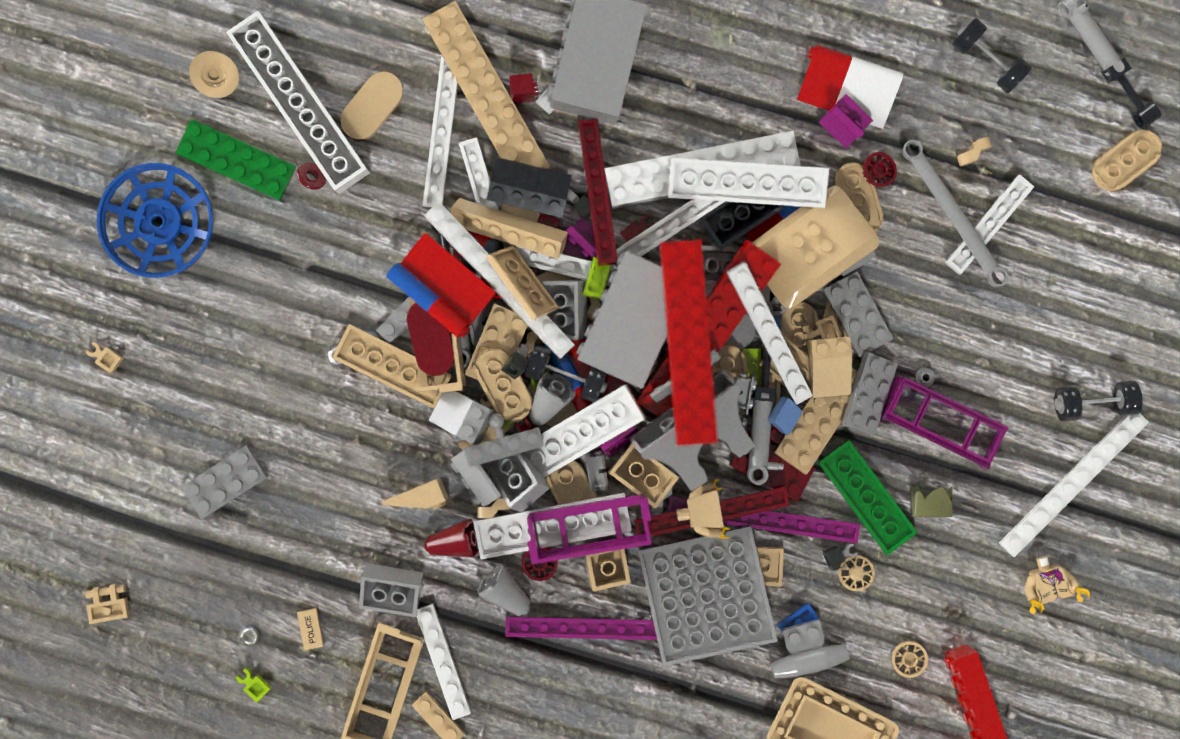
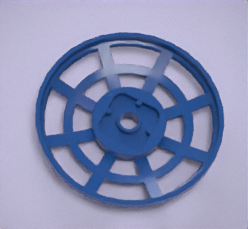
M163 163L137 165L118 175L103 193L97 211L98 235L106 253L124 270L147 278L174 276L191 267L208 247L214 226L212 205L202 185L184 170ZM150 170L167 171L166 182H151L143 185L137 174ZM175 173L189 180L200 193L191 199L185 191L174 185ZM130 179L135 189L125 198L121 207L110 204L109 202L115 191L126 180ZM164 188L162 199H151L146 190ZM172 191L178 193L186 203L178 208L170 202ZM140 195L144 203L139 206L137 211L128 209L132 200ZM203 200L206 203L209 216L207 232L198 229V214L195 207ZM188 210H191L192 227L182 225L181 215ZM107 211L118 214V230L121 236L111 242L106 231ZM125 216L134 219L135 231L126 234ZM156 217H161L163 220L162 225L159 227L154 225ZM180 232L188 234L189 238L178 249L174 239ZM141 237L144 241L148 242L145 253L138 250L131 241ZM195 237L205 239L199 252L189 262L184 264L181 254L190 247ZM167 244L171 254L153 256L156 245ZM125 245L133 254L142 258L139 268L136 269L124 262L114 249ZM174 259L177 269L163 273L146 272L150 261L163 262Z

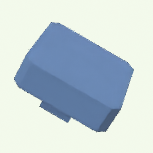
M781 397L769 416V422L781 433L789 435L802 415V410L790 398Z

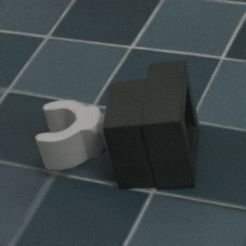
M569 190L567 199L574 204V211L587 221L591 217L588 198L583 195L580 199L573 191Z
M524 344L521 345L520 349L517 348L503 364L501 371L513 379L518 378L527 367L529 360L524 356L529 348Z
M848 543L842 551L838 546L822 551L830 570L835 571L841 568L839 563L846 561L845 557H856L858 555L857 552H849V548L854 546L853 543Z

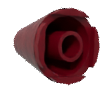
M472 519L464 520L428 536L424 543L425 550L430 555L478 557L479 549H477V538L474 523H471Z

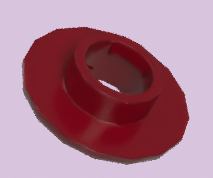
M304 163L297 169V178L306 188L317 190L325 185L326 178L317 164ZM307 174L313 175L316 180L310 179Z

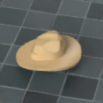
M215 51L202 52L194 57L190 64L189 76L192 84L200 93L208 97H226L238 85V69L234 62L222 53Z

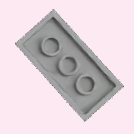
M858 271L822 290L846 336L851 338V345L858 357L863 356L864 352H870L893 340Z
M864 352L841 425L875 436L898 366L897 363L872 353Z
M246 445L181 488L200 518L204 519L267 479L268 476L249 446Z

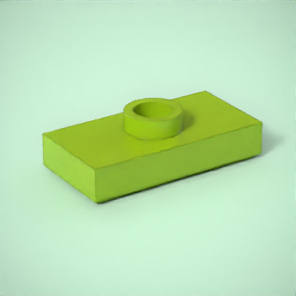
M593 257L583 295L601 300L611 265L598 266L597 258Z
M741 349L746 358L748 377L750 372H752L754 379L757 380L756 387H760L761 366L758 364L761 362V349Z

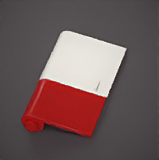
M818 44L815 47H811L807 58H810V64L797 100L829 111L844 94H847L873 119L870 125L883 129L901 84L903 73Z

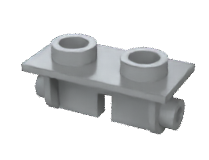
M740 372L736 381L742 391L738 399V412L744 409L745 413L748 414V410L752 409L753 406L751 393L756 388L757 380L754 379L752 372H750L749 377L747 373Z
M602 451L585 454L590 492L608 490L607 473L602 472V469H606L605 456L602 455Z

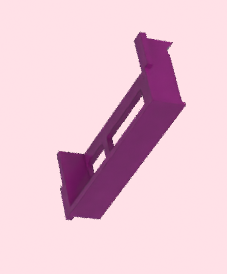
M895 376L889 390V400L881 415L882 420L890 421L980 465L979 467L985 470H990L991 462L1009 427L906 377ZM905 386L926 395L913 423L893 413ZM931 399L937 400L974 418L962 446L919 426ZM980 422L996 429L984 457L968 450Z
M637 494L529 513L527 522L531 540L527 541L531 563L537 564L651 545L652 538L648 522L651 521L647 497H644V494ZM640 504L645 534L623 537L617 508ZM608 509L612 510L617 538L569 546L564 517ZM558 518L563 547L541 551L536 522Z

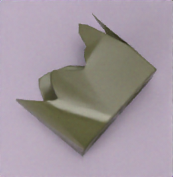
M916 485L913 493L911 486V515L915 517H953L952 486L947 491L943 487L934 489L928 496L921 492L918 485Z

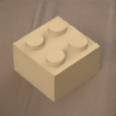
M624 549L584 556L589 585L592 591L631 583Z

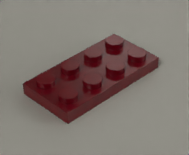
M747 432L748 436L751 439V433ZM770 444L768 462L783 464L784 468L783 470H767L768 479L763 484L772 489L785 486L788 497L798 502L815 468L811 467L808 474H803L774 454L777 447ZM749 453L740 458L735 454L729 465L747 474ZM756 469L753 472V478L758 480L762 477L760 469Z

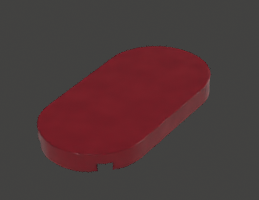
M414 303L407 313V325L417 365L428 375H444L451 369L455 361L450 331L417 303Z

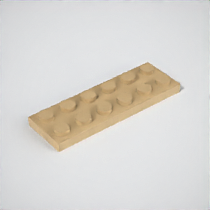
M351 324L348 325L332 359L435 409L442 393H439V389L416 392V388H419L420 385L415 356ZM449 373L441 376L428 375L429 386L449 383L453 375Z
M853 368L851 379V391L858 373ZM850 395L810 397L804 405L802 415L789 435L785 434L774 454L803 474H808L841 423Z

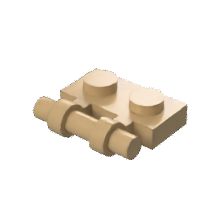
M834 315L814 322L816 326L814 331H811L809 324L802 327L805 340H815L814 337L818 335L820 339L842 337Z
M112 584L106 588L95 587L85 592L86 598H93L94 602L86 605L89 624L130 617L127 597L119 599V593L126 592L125 584ZM110 595L111 600L102 602V596Z

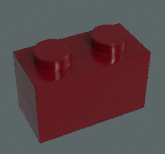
M532 73L509 75L510 93L513 103L535 102V96H539L537 79H533Z

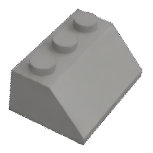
M587 280L542 281V285L558 305V308L547 314V316L570 340L587 338L584 336L587 330V296L583 295Z
M464 451L451 459L452 468L456 473H461L463 484L467 489L471 488L474 493L472 497L478 505L482 504L484 507L502 496L484 464L468 468Z
M367 563L361 576L359 608L416 617L422 592L424 572Z

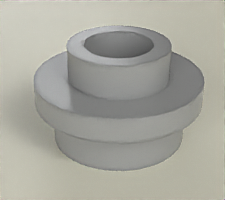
M922 368L917 371L915 375L916 383L924 387H929L934 383L935 375L932 370ZM924 374L928 375L927 381L923 380Z

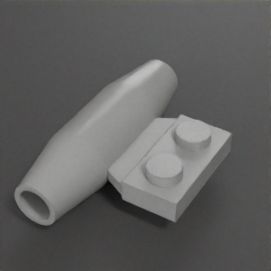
M817 619L783 628L782 634L785 646L791 654L770 663L774 679L791 678L830 669L848 661L850 658L845 644L823 646L825 639L820 620Z

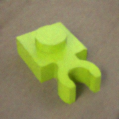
M246 667L243 672L246 673L247 677L243 678L241 675H238L236 680L247 685L243 690L257 703L272 687L259 674L254 678L252 671Z

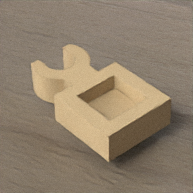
M92 342V345L96 347V351L93 353L87 350L86 354L91 357H97L95 363L110 374H113L124 358L109 347H105L103 350L99 343Z

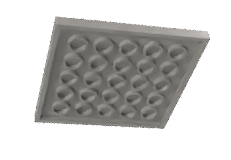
M751 526L724 532V536L729 537L728 539L704 536L638 551L663 667L778 642Z

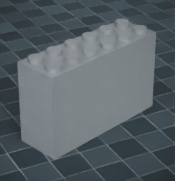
M572 0L570 9L573 11H569L566 28L569 29L564 30L561 44L564 49L560 48L557 58V65L559 67H555L552 83H555V85L550 86L547 101L551 102L550 108L616 125L620 116L647 4L632 0Z
M626 251L625 254L621 253L617 264L620 266L617 272L613 271L609 282L612 283L609 290H604L601 300L604 301L602 306L597 307L592 317L596 319L594 324H590L584 336L587 337V340L580 344L576 354L579 355L578 360L643 389L667 336L662 270L660 265Z

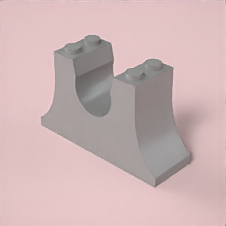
M722 370L713 377V381L716 384L713 386L717 437L740 458L749 453L755 445L743 428L739 418L738 399L741 388L727 372ZM673 407L629 438L644 459L658 460L672 467L691 492L708 481L705 470L698 463V452L704 444L676 446Z

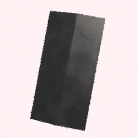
M496 157L486 200L562 218L572 175Z
M725 201L699 218L698 223L707 236L722 250L786 206Z

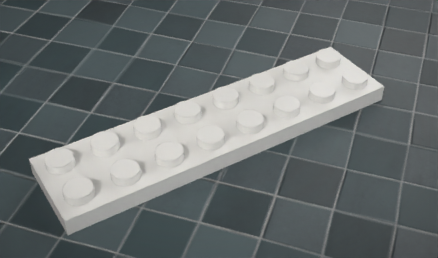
M671 158L668 198L825 208L829 168Z
M625 384L542 433L543 447L523 453L539 470L542 476L545 477L643 421L646 417Z
M625 492L473 521L480 559L529 551L527 541L531 540L527 522L529 513L625 497ZM628 507L617 508L622 533L632 531ZM611 509L564 517L569 543L616 534ZM558 518L536 522L540 548L563 544Z

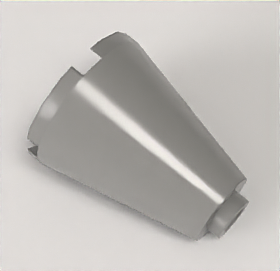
M549 372L541 376L529 412V418L535 425H545L573 400L576 392L571 389L572 384L565 377L557 373L548 375Z
M502 564L496 566L489 573L491 576L487 580L484 579L477 594L481 598L517 616L527 614L531 608V601L507 568Z

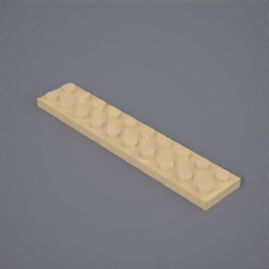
M456 1L423 18L422 21L500 158L550 169L547 160Z

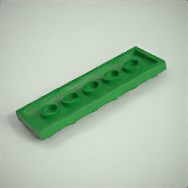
M193 119L190 120L175 154L279 201L282 200L296 170V166Z
M846 440L817 462L885 555L888 556L918 533L850 440Z

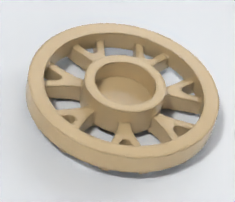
M861 555L846 557V561L841 562V568L838 569L840 582L852 591L865 590L872 584L875 577L872 563ZM857 558L863 559L861 566L856 565ZM848 560H851L853 566L850 568L845 564ZM869 565L871 570L864 572L863 567ZM842 570H849L848 576H842ZM864 575L870 576L868 582L863 580ZM849 578L853 580L850 586L845 583ZM861 580L862 587L857 588L856 581Z
M905 641L895 647L892 652L891 662L895 671L901 676L914 678L925 671L928 664V655L920 644L913 641ZM909 645H914L913 652L908 651ZM901 647L906 651L903 655L898 651ZM922 650L923 655L917 657L915 653ZM895 657H901V662H895ZM918 660L924 662L922 668L917 666ZM904 664L906 668L902 673L899 668ZM914 667L916 673L910 674L909 668Z

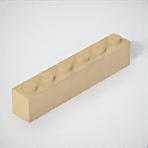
M459 198L451 207V214L466 230L556 259L560 257L565 249L568 235L566 231Z

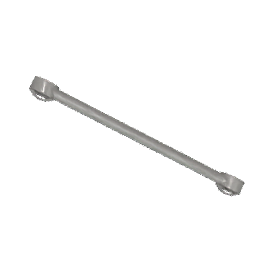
M917 140L906 142L902 148L903 157L911 161L987 274L988 283L992 287L997 288L1005 285L1009 279L1008 272L998 265L922 152L923 147L921 143ZM909 144H913L918 147V155H915L912 152ZM995 271H1000L1004 275L1003 283L997 278Z

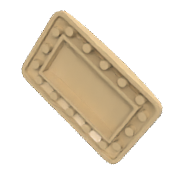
M831 186L827 189L825 208L802 206L752 243L781 263V266L767 286L780 304L789 309L800 304L873 252L879 245V237L843 189L838 186Z
M798 677L792 682L766 739H896L899 728L895 722L808 678Z

